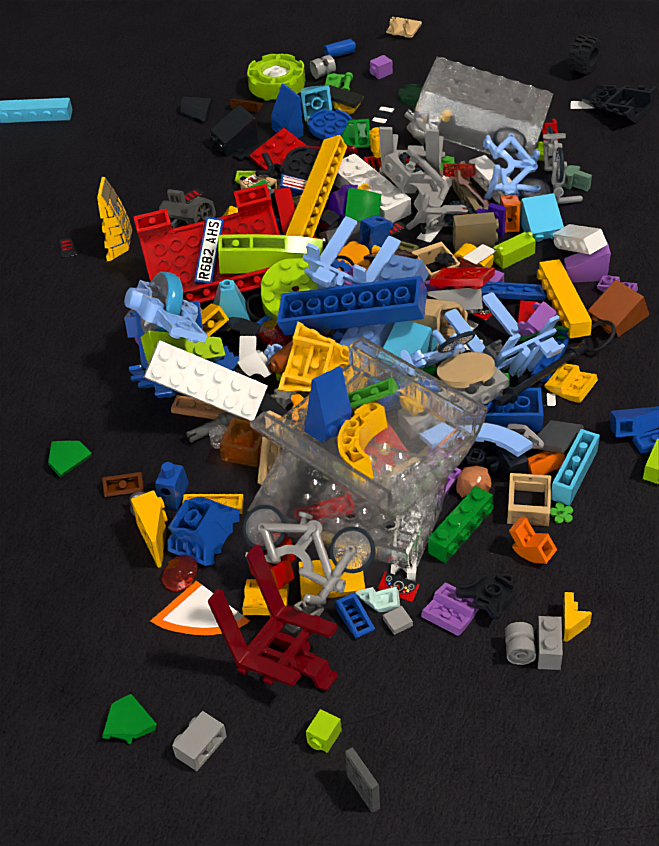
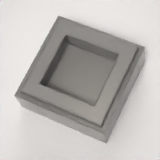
M402 606L383 615V620L394 635L413 626L412 619Z

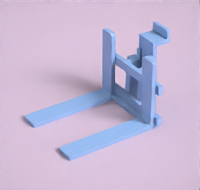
M346 216L321 255L319 247L307 243V255L304 254L302 258L303 261L309 264V269L305 268L304 272L313 282L317 283L318 289L344 286L345 280L353 284L375 282L392 254H395L401 241L388 236L367 271L365 268L355 264L353 266V276L331 267V265L357 226L356 220Z
M493 292L482 297V301L511 336L494 359L495 366L501 372L510 368L508 372L511 376L517 375L519 378L526 369L531 372L543 355L551 358L561 353L565 345H558L553 337L545 340L556 333L557 330L553 329V327L560 319L558 315L546 322L537 337L514 347L521 337L518 333L520 330L517 327L518 323ZM452 309L444 314V317L457 334L473 331L456 309ZM477 335L466 343L471 352L484 353L485 346ZM519 352L516 356L504 361L507 357Z

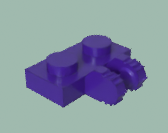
M490 203L488 210L483 208L477 209L476 214L494 212L495 219H498L499 228L496 229L499 237H503L505 234L506 207Z

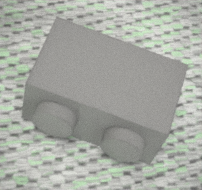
M539 616L537 627L538 669L561 670L563 656L561 617Z
M202 711L191 720L183 734H179L174 740L172 746L175 757L195 771H198L227 737L224 724Z

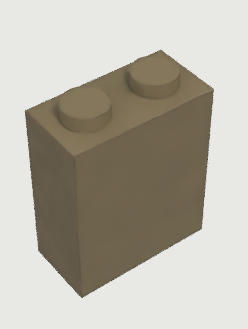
M494 212L453 216V246L455 253L465 243L472 244L477 248L483 244L493 249L495 242H498L496 229L499 228L498 219H495Z

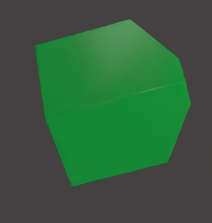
M369 119L348 120L342 133L346 145L354 146L357 149L370 148Z

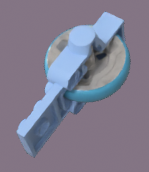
M160 272L153 277L150 283L140 280L137 288H129L127 290L124 300L125 306L137 311L140 315L141 328L144 334L148 330L169 332L171 337L177 339L184 337L193 343L198 341L205 343L207 334L195 322L198 316V307L193 303L183 300V287L177 275L171 272Z

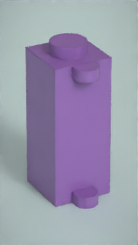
M544 301L541 304L538 302L534 303L532 307L535 312L526 323L520 321L517 324V327L520 329L518 333L521 336H528L540 332L546 322L556 315L557 311Z

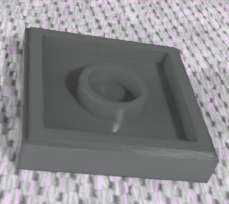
M551 420L537 434L544 442L543 448L533 449L564 453L575 441L580 429L584 430V427L580 424Z
M352 747L345 751L347 777L370 811L375 812L380 809L379 784Z

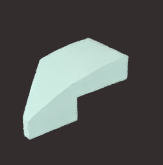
M373 587L356 591L357 597L377 612H388L400 607L397 587L377 592Z

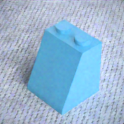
M554 193L522 198L520 224L524 232L530 231L536 242L548 238L554 239L553 233L564 228Z
M412 321L395 322L379 355L383 364L391 367L403 360L400 354L402 350H407L410 355L418 350H421L422 354L433 352L437 348L438 342L432 335V329Z

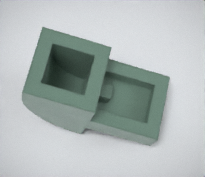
M567 166L565 183L562 184V187L569 190L572 187L588 191L591 187L592 175L580 171V166Z

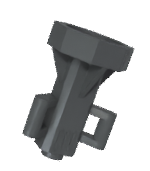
M172 189L167 191L169 201H162L159 210L167 208L170 221L174 219L171 222L172 229L177 228L182 221H186L190 225L206 221L207 217L215 218L216 215L213 201L196 197L191 203L186 204L184 192Z

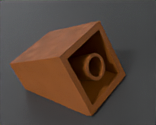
M615 280L588 310L593 324L602 320L611 321L615 325V335L617 337L649 315L644 296L618 280ZM601 324L600 326H602L603 329L611 335V326L608 324Z

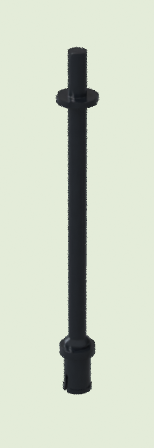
M580 342L574 347H569L565 351L564 356L515 388L507 387L503 389L502 396L495 401L496 405L502 406L506 402L510 404L516 402L518 394L568 361L575 362L578 360L579 356L587 352V346Z

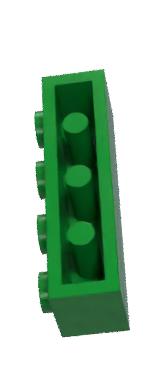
M475 486L429 536L428 554L446 563L492 512L494 507L492 504L493 495Z

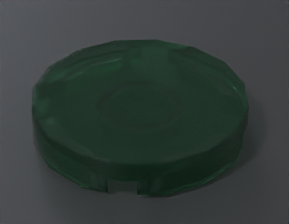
M418 84L405 85L403 89L400 88L398 91L399 101L408 105L420 104L422 99L427 98L426 88H421Z

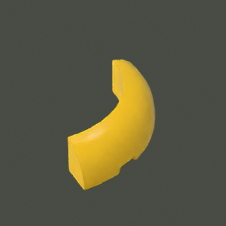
M375 401L364 404L355 410V415L350 420H345L338 434V449L341 458L350 472L361 480L374 478L371 459L364 452L365 447L375 435L388 427L384 406Z

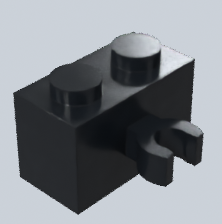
M493 442L492 455L486 457V465L493 463L490 465L491 472L497 471L500 467L508 482H510V473H528L529 461L524 453L517 457Z

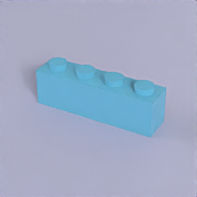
M580 429L552 483L551 500L562 502L568 506L571 505L598 451L600 435Z

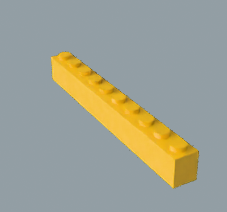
M341 135L324 139L286 236L313 238L347 149V145Z

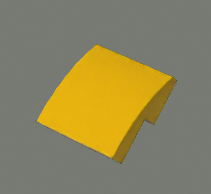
M565 363L555 371L544 386L547 390L562 398L581 403L598 379L597 374L580 372L579 366Z
M247 579L244 589L243 615H270L256 579ZM289 583L279 590L285 606L288 603Z

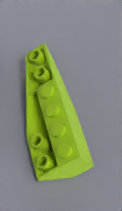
M263 234L218 235L220 275L246 274L270 268L275 263L284 259L302 258L304 254L307 255V243L319 247L321 255L323 252V239Z

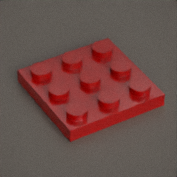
M283 128L249 156L259 167L267 171L268 167L263 159V153L268 152L273 165L277 163L283 167L284 159L291 150L307 145Z
M442 268L430 279V286H436V289H445L447 286H453L454 289H462L464 286H471V289H480L495 275V268Z

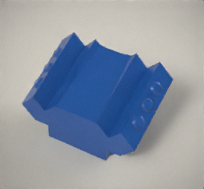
M202 496L185 500L168 527L172 533L168 538V551L205 566L214 564V554L221 553L224 542L230 533H233V523L239 522V510Z

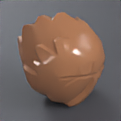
M480 466L465 467L457 478V493L462 498H465L475 486L489 492L491 478L488 474V469Z

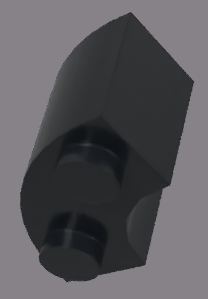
M229 317V320L215 331L213 335L221 338L222 344L225 346H239L240 336H256L257 347L267 331L259 323H254L244 318Z

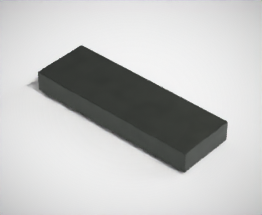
M332 85L329 86L331 101L356 108L364 100L363 95Z

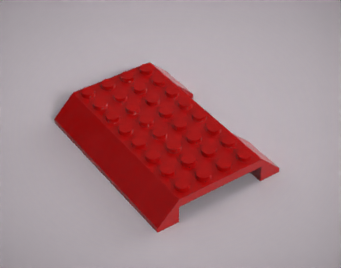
M267 184L235 191L234 196L238 213L218 217L219 219H224L221 235H280ZM167 208L134 216L150 282L160 272H171L181 280L183 300L188 302L198 300L200 303L214 300L219 282L227 279L233 280L241 293L261 288L262 278L269 268L246 274L220 275L219 254L217 255L213 282L206 284L194 282L206 221L172 229Z

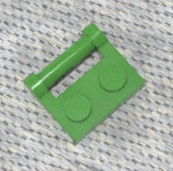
M347 72L345 75L328 74L325 85L340 88L341 82H344L342 89L350 91L349 86L353 79V74Z

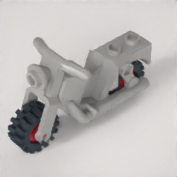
M412 147L408 149L407 153H401L399 157L400 152L397 151L388 154L384 158L381 170L394 182L402 193H416L417 189L419 191L414 202L418 213L407 224L406 228L408 230L413 229L419 223H426L428 230L431 228L435 229L437 226H452L453 229V216L475 214L472 208H468V204L464 205V202L452 201L449 205L441 207L449 191V184Z

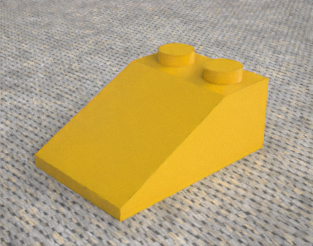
M153 490L132 498L131 503L137 526L159 568L162 567L167 532L165 522L168 519L165 511L162 510L165 508L162 498L157 497Z

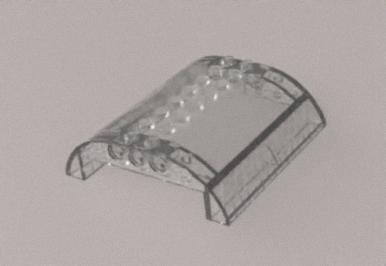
M361 336L348 346L349 364L342 369L347 392L350 393L392 377L399 386L394 394L375 400V402L384 406L388 427L375 435L364 449V452L371 459L373 479L342 460L338 449V435L322 443L304 432L309 396L279 419L264 411L250 422V426L254 431L383 515L396 516L418 504L461 463L482 428L488 407ZM361 406L351 409V418L355 415V410H357Z

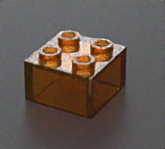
M232 417L219 444L222 461L258 468L264 423Z

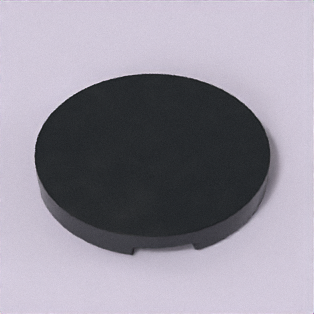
M307 146L291 150L283 162L284 175L308 180L320 150L307 148Z

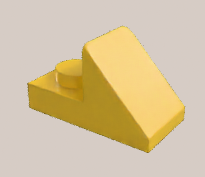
M565 592L563 601V641L568 642L590 625L592 615L591 612L578 611V602H574V593Z

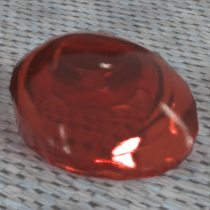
M180 555L173 558L163 571L162 579L165 587L175 592L188 588L197 576L198 567L196 560L189 555Z

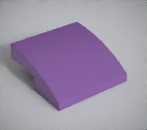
M445 582L434 593L433 600L422 610L421 617L460 636L479 609L473 607L474 599L459 598L455 594L456 587Z

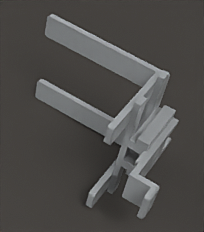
M379 127L381 166L388 154L399 151L397 150L398 135L393 134L392 127ZM426 129V151H424V146L408 145V149L412 147L443 177V170H440L441 159H445V152H442L444 137L439 136V129ZM380 167L379 173L384 177H388Z

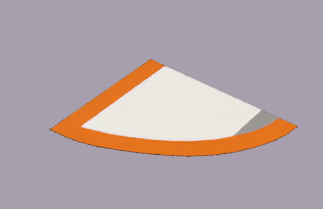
M197 581L151 620L152 623L161 628L179 633L203 636L222 634L208 604V599L213 593ZM230 606L239 628L250 622L249 619Z

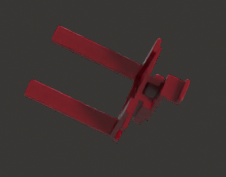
M255 544L247 553L246 558L271 618L248 646L223 591L217 589L208 599L210 609L238 667L237 670L244 675L249 670L266 676L263 679L264 683L271 686L275 681L294 686L301 677V674L313 679L315 687L327 691L338 677V674L330 669L326 659L308 652L311 646L307 639L312 633L330 638L338 629L337 624L324 620L320 616H313L296 610V608L289 605L288 607L285 606L260 545ZM286 623L303 629L297 637L280 632ZM273 642L274 647L284 650V652L268 648V646Z

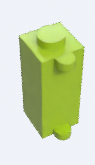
M530 231L521 233L494 246L493 249L496 250L493 253L494 262L504 269L535 254L536 240L533 238Z

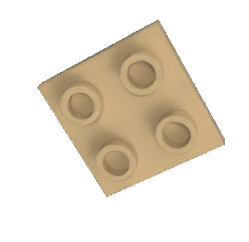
M392 17L390 19V27L386 30V33L412 38L422 25V22Z

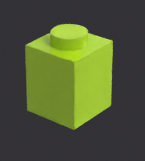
M320 709L306 730L307 743L315 750H323L328 753L341 732V719Z

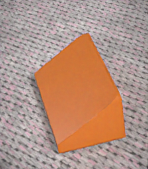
M543 451L527 458L529 461L528 474L545 475L560 468L565 460V454Z

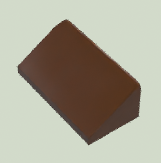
M230 99L232 109L241 105L249 112L258 113L263 106V103Z
M142 472L102 477L104 497L144 492Z

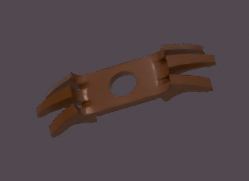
M455 170L454 174L460 186L465 185L484 204L483 209L488 208L490 201L484 199L471 186L472 182L464 178L462 170Z

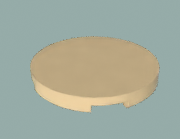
M479 352L461 353L457 356L449 357L437 368V376L443 382V385L452 388L470 387L469 384L479 381L484 383L495 373L493 358Z

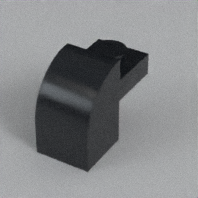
M323 210L315 233L319 236L321 232L339 227L340 222L337 219L340 216L332 210Z

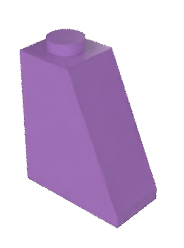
M608 242L606 246L592 254L577 253L564 258L563 267L571 282L600 281L602 276H608L611 255Z

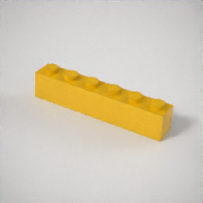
M560 259L539 262L537 278L541 280L542 288L546 290L547 298L552 302V308L557 311V315L560 317L558 321L562 322L563 327L569 328V332H567L569 339L591 335L592 320Z

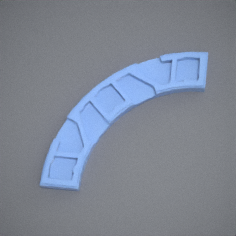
M482 422L445 424L419 435V440L431 451L461 439L494 442L497 446L508 450L517 457L533 447V443L515 431Z

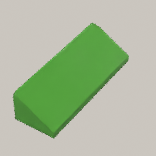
M392 377L348 393L351 409L394 394L399 388L398 384Z

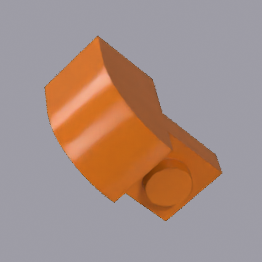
M519 517L509 530L515 541L512 546L514 551L532 563L547 564L557 551L549 534L535 533L526 517Z

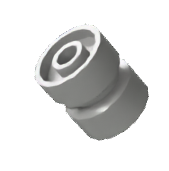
M326 55L320 59L317 58L310 61V70L313 77L318 79L324 77L325 74L335 73L336 65L332 56Z
M515 622L505 628L507 659L513 664L524 665L536 659L534 628L529 623Z

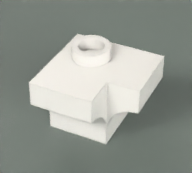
M260 350L254 351L237 362L249 377L254 374H261L266 378L272 374L267 363L268 359Z

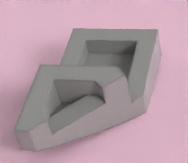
M508 425V429L530 440L533 443L532 448H543L544 442L526 425Z

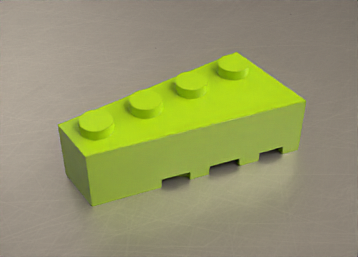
M149 330L140 337L147 364L150 362L158 341L170 344L210 362H217L225 356L222 340L219 337L207 336L205 343L200 341L193 343L184 337H180V339L171 337L169 332Z

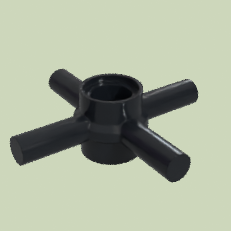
M265 152L262 156L268 167L267 171L257 170L255 175L256 177L276 179L278 188L281 175L285 171L281 165L277 163L273 165L268 152Z

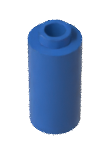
M352 39L328 44L323 48L325 56L331 55L332 58L354 53L356 44Z

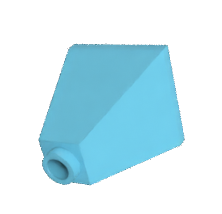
M329 85L300 89L305 121L306 118H310L316 111L322 109L332 111Z
M228 279L219 282L213 304L219 305L228 318L239 317L250 320L246 310V300L235 282Z

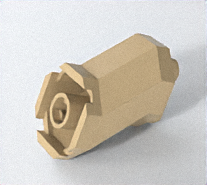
M426 298L424 319L412 320V322L430 327L432 331L438 330L444 339L448 340L456 331L444 317V314L452 309H456L467 323L468 312L457 302Z

